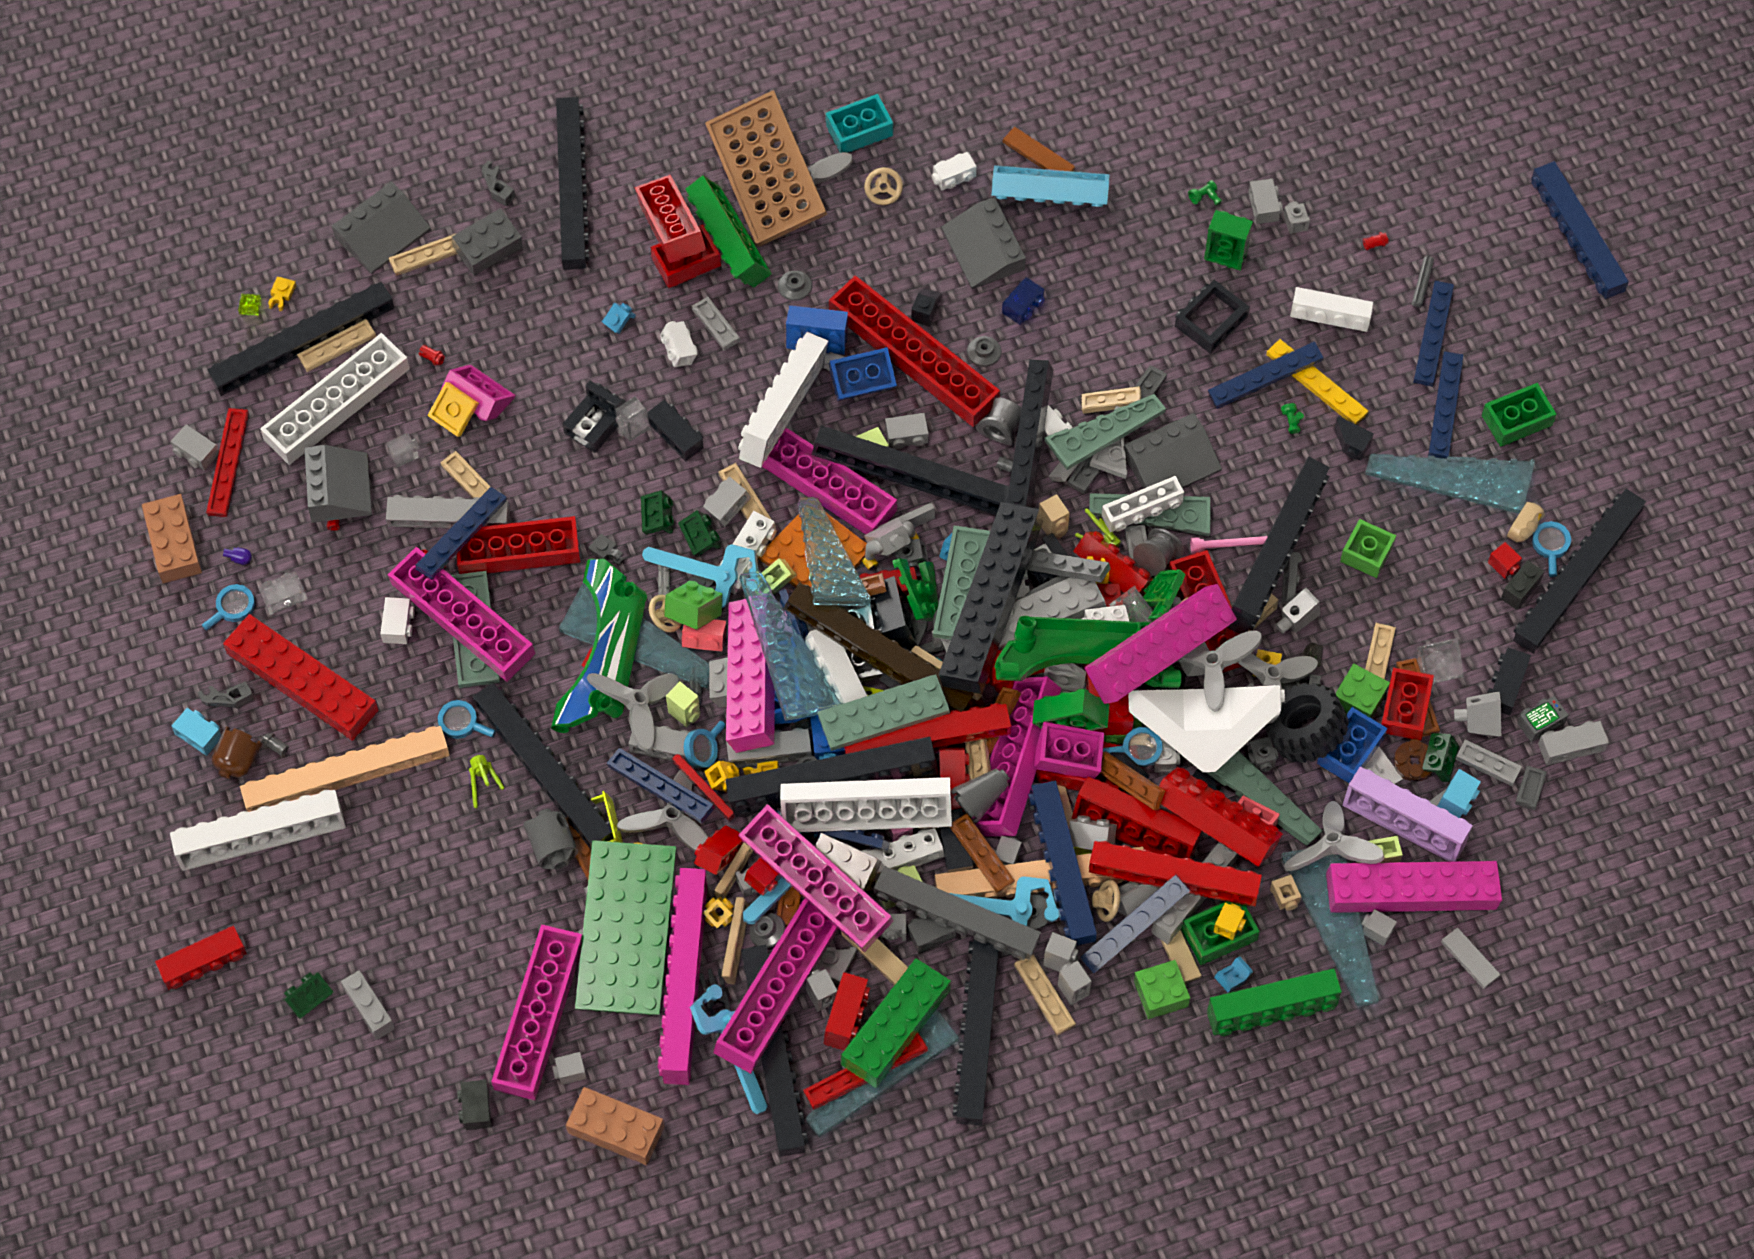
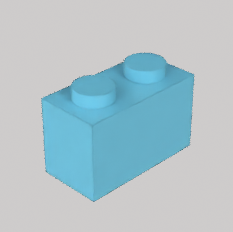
M186 708L171 726L176 736L206 756L216 746L221 737L220 727L215 722L206 721L197 710L193 712L189 708Z
M1458 769L1437 807L1446 809L1450 814L1458 818L1462 814L1466 816L1472 807L1469 804L1470 800L1474 802L1480 792L1477 788L1481 781Z

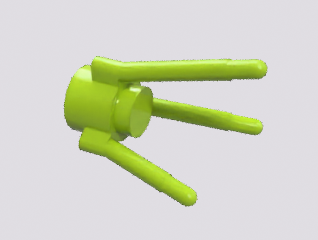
M1085 509L1088 516L1105 534L1104 540L1109 544L1112 543L1119 547L1121 541L1113 532L1110 533L1103 519L1099 518L1098 520L1089 509ZM1076 533V534H1075L1076 537H1078V538H1080V539L1083 538V536H1082L1081 534H1079V533Z
M477 755L470 760L471 768H469V772L471 775L474 808L478 807L475 775L478 777L482 776L485 785L489 786L486 775L489 771L500 789H504L501 780L492 768L491 762H487L484 755Z

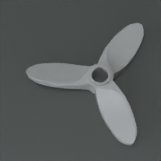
M845 152L834 154L819 160L809 167L808 170L814 184L828 181L845 171L852 163V155ZM780 158L779 163H785L787 160ZM788 172L785 178H791L794 172ZM802 202L799 204L798 209H804L807 203Z
M1248 631L1237 635L1223 643L1215 651H1207L1196 647L1180 658L1182 661L1205 669L1204 693L1207 705L1211 711L1216 712L1219 710L1223 702L1225 683L1222 671L1224 667L1237 663L1252 653L1262 641L1260 632Z
M1250 653L1237 663L1252 672L1260 680L1262 686L1280 685V690H1282L1281 683L1294 682L1310 675L1317 667L1318 661L1310 656H1300L1286 659L1277 665L1262 661ZM1278 716L1272 718L1268 723L1275 722Z
M671 673L664 674L650 680L641 689H632L603 675L589 674L587 680L593 687L627 706L630 710L629 722L634 740L641 750L648 751L654 743V723L648 706L664 699L677 685L678 676Z
M679 770L673 780L691 791L692 782ZM669 803L663 809L634 814L622 819L617 824L619 831L627 833L644 832L662 827L672 828L679 840L694 852L698 845L705 843L708 838L695 821L685 816L682 811ZM671 814H672V815H675L676 817H675V818H670V817H668V815H671Z
M1331 801L1326 805L1323 813V828L1325 832L1323 838L1315 845L1290 858L1285 863L1284 868L1286 871H1293L1325 856L1336 854L1348 860L1376 864L1384 860V854L1380 847L1358 837L1344 836L1345 819L1342 808L1337 802Z

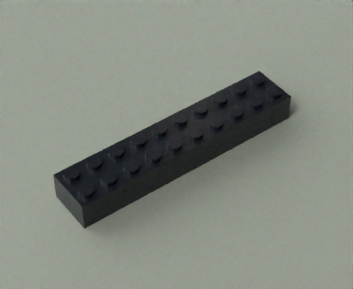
M1308 456L1231 608L1237 620L1226 628L1238 634L1248 632V630L1253 631L1330 477L1327 475L1329 466Z
M1000 503L939 672L943 687L977 694L983 693L1043 524L1040 509Z
M930 736L725 780L729 803L736 817L744 818L749 817L753 813L761 812L767 804L772 809L781 808V784L934 778L935 775L940 774L935 749Z

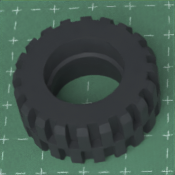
M1304 683L1302 686L1298 687L1296 685L1291 687V690L1284 691L1285 702H1282L1281 714L1275 722L1265 725L1269 738L1283 758L1293 762L1297 760L1300 763H1306L1307 760L1310 762L1317 761V758H1324L1327 756V753L1333 752L1337 748L1336 746L1342 743L1349 723L1347 714L1333 690L1317 683H1312V685ZM1311 717H1317L1310 725L1295 729L1302 721Z

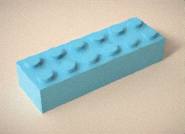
M994 166L991 195L997 199L1015 197V200L1025 201L1026 198H1032L1035 202L1053 200V203L1064 204L1065 201H1071L1074 205L1092 203V206L1102 207L1103 204H1107L1109 174Z

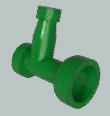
M1213 180L1208 181L1207 185L1199 190L1193 188L1188 191V197L1194 204L1201 202L1202 196L1205 194L1214 201L1216 206L1222 202L1215 192L1217 185Z
M1295 403L1283 405L1281 411L1283 415L1287 416L1289 434L1300 432L1298 424L1304 418V414L1297 412Z

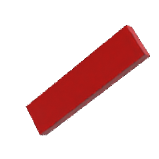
M676 754L672 758L673 763L730 822L735 816L734 812L679 754Z

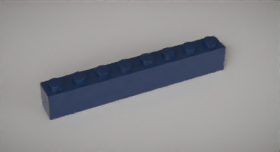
M1555 161L1535 168L1531 178L1533 187L1537 188L1542 202L1546 203L1549 208L1550 215L1556 219L1560 231L1566 235L1569 246L1574 248L1579 262L1585 266L1588 277L1593 279L1598 293L1602 294L1604 299H1608L1625 292L1629 283L1627 277Z
M1056 781L1032 785L1028 799L1030 806L1035 808L1033 813L1035 825L1039 824L1040 827L1038 832L1039 842L1045 846L1043 851L1044 861L1050 865V870H1048L1049 880L1055 884L1056 889H1053L1054 899L1060 903L1061 908L1058 909L1060 921L1065 922L1066 928H1063L1064 937L1077 941L1076 946L1096 942L1097 933Z

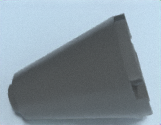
M996 768L954 787L950 792L957 794L954 796L955 800L966 814L975 817L972 821L976 824L1009 786L1007 781L1010 778L1003 769L999 771Z

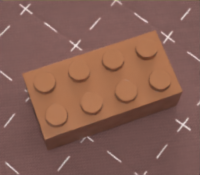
M178 494L142 504L157 570L162 583L201 574L202 570L182 495Z
M586 1087L583 1088L566 1123L568 1134L644 1165L648 1164L665 1127L662 1118Z

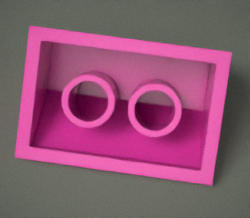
M471 364L449 370L443 386L446 382L451 383L477 401L479 404L474 413L483 421L497 418L516 396Z
M1043 722L1035 749L1034 769L1083 778L1089 776L1095 779L1101 772L1104 733Z

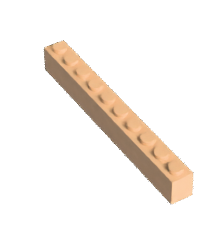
M432 726L425 731L419 733L412 732L399 739L392 738L379 745L372 744L359 751L352 750L345 755L332 756L322 762L308 763L302 768L288 769L282 774L268 775L262 780L248 781L240 786L246 810L251 812L258 810L262 806L270 807L278 805L282 801L297 800L304 795L312 796L324 790L341 789L450 755L441 726Z
M1136 847L1133 849L1143 850V847ZM1091 854L1076 855L1084 886L1097 887L1107 880H1113L1117 884L1125 881L1089 873ZM1044 860L1004 865L1015 882L999 893L995 892L980 869L935 874V887L953 894L993 899L998 897L1015 898L1016 885L1020 877L1025 876L1049 880L1048 870H1050V865L1045 863ZM1049 880L1051 891L1053 893V889H1056L1054 882H1050ZM1041 888L1031 891V893L1038 894L1039 892H1043L1045 889Z

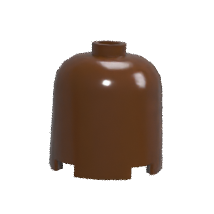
M227 726L224 728L213 752L212 764L219 770L218 774L226 779H230V777L239 778L249 771L263 744L260 741H257V743L253 742L251 735L236 728L230 731V728Z

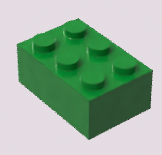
M1215 210L1208 228L1204 260L1241 271L1248 253L1253 221L1245 217L1231 215L1225 211Z
M1538 383L1486 403L1482 412L1484 421L1500 447L1553 426L1557 415Z
M1077 689V691L1070 693L1062 692L1057 696H1044L1043 699L1034 700L1032 723L1039 728H1042L1043 722L1091 731L1108 728L1109 704H1104L1100 697L1091 694L1087 689Z
M1229 901L1183 920L1182 931L1200 966L1256 942L1260 932L1246 905ZM1225 903L1238 905L1245 911L1243 919L1246 920L1242 931H1237L1234 940L1213 932L1215 923Z

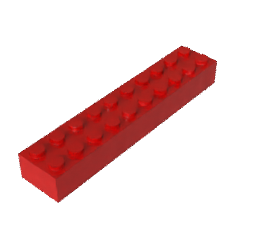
M856 275L829 299V310L848 312V328L876 350L888 347L890 360L893 364L972 427L991 411L994 399L1000 398V390Z

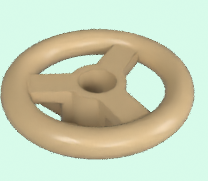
M890 168L875 169L866 178L865 193L875 204L889 205L895 202L902 193V179L896 171ZM881 174V177L877 178L875 182L876 187L870 189L872 179L876 175ZM887 174H890L896 180L897 190L891 188ZM882 183L887 184L885 188L880 187ZM879 192H887L892 197L882 200L874 195Z
M657 595L652 598L649 603V614L654 624L665 632L677 631L682 623L664 617L665 595ZM662 601V607L655 611L656 603ZM665 623H670V624H672L673 626H666V625H664V624H665Z
M1113 880L1105 881L1099 891H1095L1092 897V905L1097 909L1099 918L1104 922H1109L1115 917L1120 905V890L1117 883ZM1103 908L1108 910V915L1104 914Z

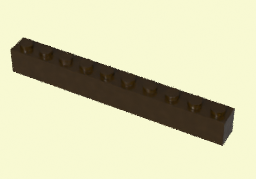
M799 582L783 608L902 685L936 674L950 712L956 710L963 712L974 695L972 692L943 687L939 677L940 671L936 670L931 663L922 661L915 653L902 648L898 642L886 638L882 632L872 629L862 619L855 618L845 608L836 606L829 598L819 595L809 585Z

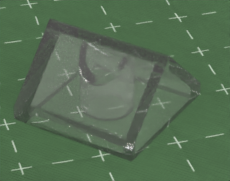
M1458 638L1418 646L1415 658L1417 659L1421 673L1434 675L1433 684L1464 677Z

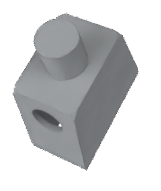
M1307 588L1303 589L1281 610L1282 619L1275 624L1276 628L1282 634L1290 628L1297 633L1320 616V602Z
M1500 692L1466 698V709H1454V721H1467L1469 733L1501 736Z

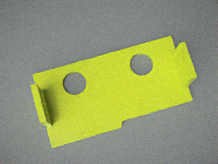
M602 791V795L591 798V801L594 804L605 801L614 839L608 842L623 843L621 833L617 829L618 819L613 800L605 791Z

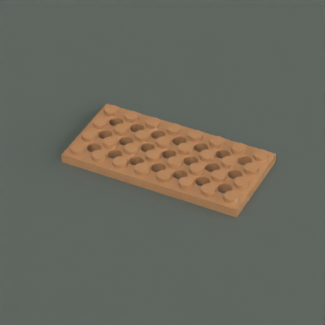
M774 90L705 122L757 247L828 215ZM762 112H768L765 118H759ZM751 120L748 126H742L744 121ZM775 127L773 132L766 133L767 128ZM734 128L731 134H725L727 129ZM757 135L756 140L749 141L750 136ZM775 142H781L778 148H772ZM740 143L739 148L731 149L733 144ZM758 150H764L761 156H755V153ZM788 157L785 163H779L780 158ZM741 158L747 159L744 164H738V161ZM770 165L769 170L761 171L763 166ZM788 172H794L791 178H785ZM753 173L752 178L744 179L746 174ZM771 180L777 181L774 186H768V183ZM795 187L801 188L798 193L792 194V190ZM759 188V192L757 194H750L753 189ZM778 195H782V196H783V199H782L781 201H779V202H775V201H774V199H775ZM802 202L807 203L804 209H798L799 204ZM759 204H766L764 209L757 210ZM783 211H790L787 217H781ZM766 219H772L770 225H763Z

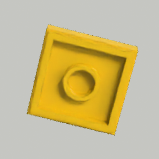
M446 382L427 416L457 437H461L479 403L451 383Z

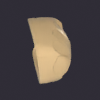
M1527 502L1511 526L1507 537L1515 542H1523L1536 531L1540 519L1545 516L1543 508L1535 503Z

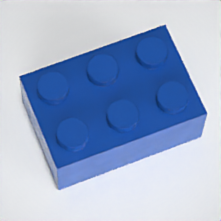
M789 306L786 321V348L796 350L799 338L803 339L806 332L828 340L826 353L832 352L845 355L848 337V312Z
M888 347L831 360L828 363L837 402L893 389L897 386Z
M1353 707L1347 713L1349 724L1342 743L1338 744L1333 752L1327 753L1326 757H1319L1317 761L1318 765L1349 784L1359 767L1364 768L1385 739L1387 732L1385 726Z

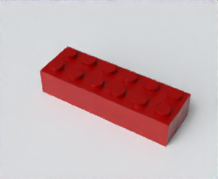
M671 175L634 187L640 207L669 263L680 261L685 257L697 255L706 250L701 231Z
M572 516L484 526L456 554L459 574L480 571L495 573L581 563L576 518Z
M1208 550L1169 562L1168 570H1181L1186 574L1177 592V596L1180 597L1181 601L1191 597L1204 587L1218 584L1230 608H1232ZM1224 628L1206 640L1205 643L1209 651H1215L1223 643L1240 634ZM1234 663L1224 667L1222 673L1242 666L1239 663Z
M1176 767L1162 779L1159 785L1160 788L1165 790L1161 805L1258 867L1273 853L1283 835L1276 826L1262 821L1257 814L1243 809L1241 804L1232 802L1222 792L1210 788L1205 781L1191 776L1189 771L1184 768Z
M1089 776L1078 793L1071 817L1076 819L1082 815L1089 816L1090 820L1097 821V819L1109 820L1110 824L1117 825L1116 839L1134 847H1143V850H1150L1157 854H1170L1181 859H1192L1202 830L1175 814L1160 808L1159 810H1153L1134 796Z

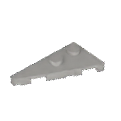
M1124 437L1094 454L1090 466L1126 479Z
M828 947L813 971L826 969L832 982L839 985L843 972H847L857 952V948L850 947V949L836 950V947Z

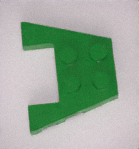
M899 558L893 560L894 568L899 567L902 575L899 577L901 585H906L909 595L906 597L916 620L933 621L934 614L939 605L933 562L924 561L918 564L923 580L921 581L912 579L907 559Z
M1181 570L1160 571L1143 590L1146 594L1141 600H1135L1130 605L1133 609L1128 613L1129 621L1135 622L1144 607H1155L1148 617L1152 622L1167 613L1186 574Z

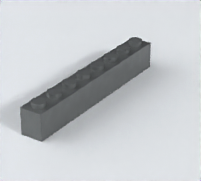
M886 866L883 867L874 887V894L877 895L878 899L884 902L892 901L896 903L898 908L903 910L911 909L921 918H932L940 926H951L959 934L972 935L980 943H991L999 951L1005 952L1007 950L1014 953L1013 956L1020 960H1025V958L1031 959L1040 939L1041 932Z

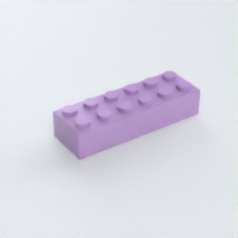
M1359 767L1351 780L1342 805L1449 862L1457 861L1466 845L1473 826L1465 819L1450 814L1446 809L1439 808L1431 804L1427 799L1420 798L1409 790L1402 789L1390 780L1383 779L1371 770Z

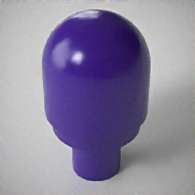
M234 547L233 550L224 549L223 552L224 557L231 558V561L237 564L245 565L252 559L251 552L240 547Z

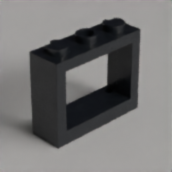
M1213 280L1210 284L1204 285L1200 294L1197 297L1193 296L1184 309L1181 308L1176 313L1175 327L1211 354L1248 318L1250 306L1216 280ZM1214 294L1232 308L1234 312L1209 336L1188 318Z

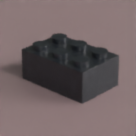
M895 576L884 579L887 592L871 596L873 603L877 606L874 609L877 620H880L878 630L886 638L898 642L901 647L914 648L917 646L907 597Z

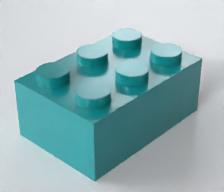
M878 94L826 113V127L840 153H848L893 136V121Z

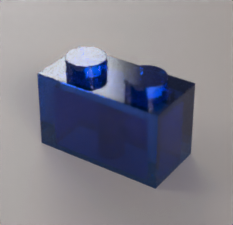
M1025 277L1002 303V314L1019 325L1025 320L1028 321L1035 308H1039L1044 303L1045 289Z

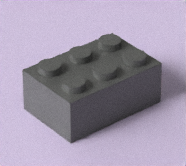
M501 208L452 236L453 248H455L457 254L473 276L523 248L521 235Z

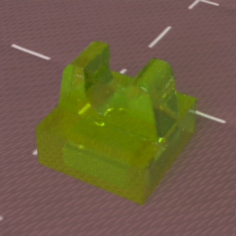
M241 294L238 307L239 314L259 315L261 296Z

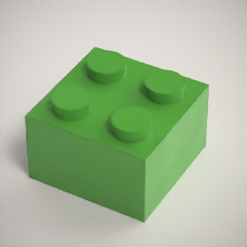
M1359 519L1342 551L1340 562L1377 578L1394 547L1396 535Z
M688 581L665 595L664 617L697 630L721 616L723 593L717 592L713 588L702 586L695 581Z
M1353 663L1338 688L1336 695L1346 714L1353 707L1372 719L1387 694L1390 682Z
M1176 960L1135 972L1134 983L1148 1019L1189 1006L1190 996Z

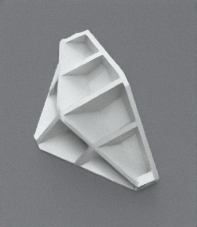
M1280 685L1225 688L1222 705L1216 712L1209 709L1204 689L1135 690L1128 693L1129 712L1202 772H1216L1272 718L1281 714V702H1285L1284 690H1280Z

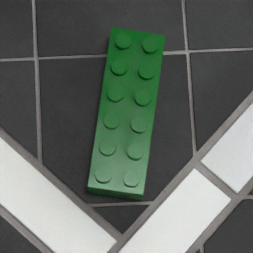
M704 175L685 189L689 195L687 198L697 208V216L702 221L704 220L706 224L704 227L713 236L714 245L722 251V259L732 268L730 272L735 279L739 278L745 285L749 284L755 288L772 275L722 188Z
M915 958L841 1054V1065L877 1088L892 1069L895 1061L902 1055L904 1049L912 1042L916 1033L920 1032L948 995L951 980Z
M1333 968L1210 997L1207 1015L1213 1035L1227 1036L1236 1030L1248 1031L1257 1025L1265 1027L1273 1024L1274 1021L1282 1020V1022L1294 1019L1295 1016L1302 1015L1303 1017H1308L1317 1011H1332L1337 1007L1342 991Z

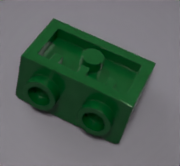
M662 490L641 496L642 532L646 535L665 530L668 534L673 533V500Z
M696 510L678 522L694 556L698 557L712 547L721 548L720 536L713 530L711 526L712 520L708 514Z
M1431 734L1422 767L1424 771L1435 772L1441 782H1450L1459 745L1451 734Z
M311 972L307 973L300 979L302 981L297 987L293 985L284 992L283 1002L287 1003L299 1019L333 993V990L318 972L313 974Z

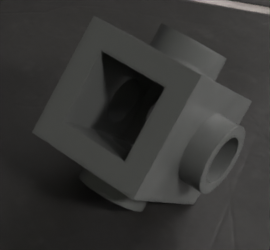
M910 539L911 542L897 550L895 556L896 559H907L909 567L918 568L919 563L929 562L926 545L920 539Z
M1269 737L1249 742L1247 759L1259 771L1267 772L1275 767L1278 752L1276 747L1272 746Z

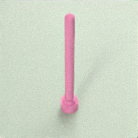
M1267 536L1204 541V539L1196 537L1190 539L1191 553L1196 554L1210 548L1263 545Z

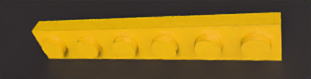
M1279 339L1267 350L1266 355L1275 360L1294 350ZM1310 366L1292 375L1344 419L1357 425L1368 415V410L1314 366Z

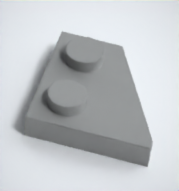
M1074 663L1059 664L1046 667L1043 677H1049L1062 689L1077 691V689H1084L1087 672Z

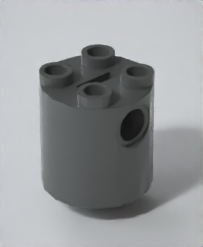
M544 809L538 813L539 816L525 821L523 825L539 867L543 869H562L569 864V861L576 857L578 849L563 812H551L550 809Z

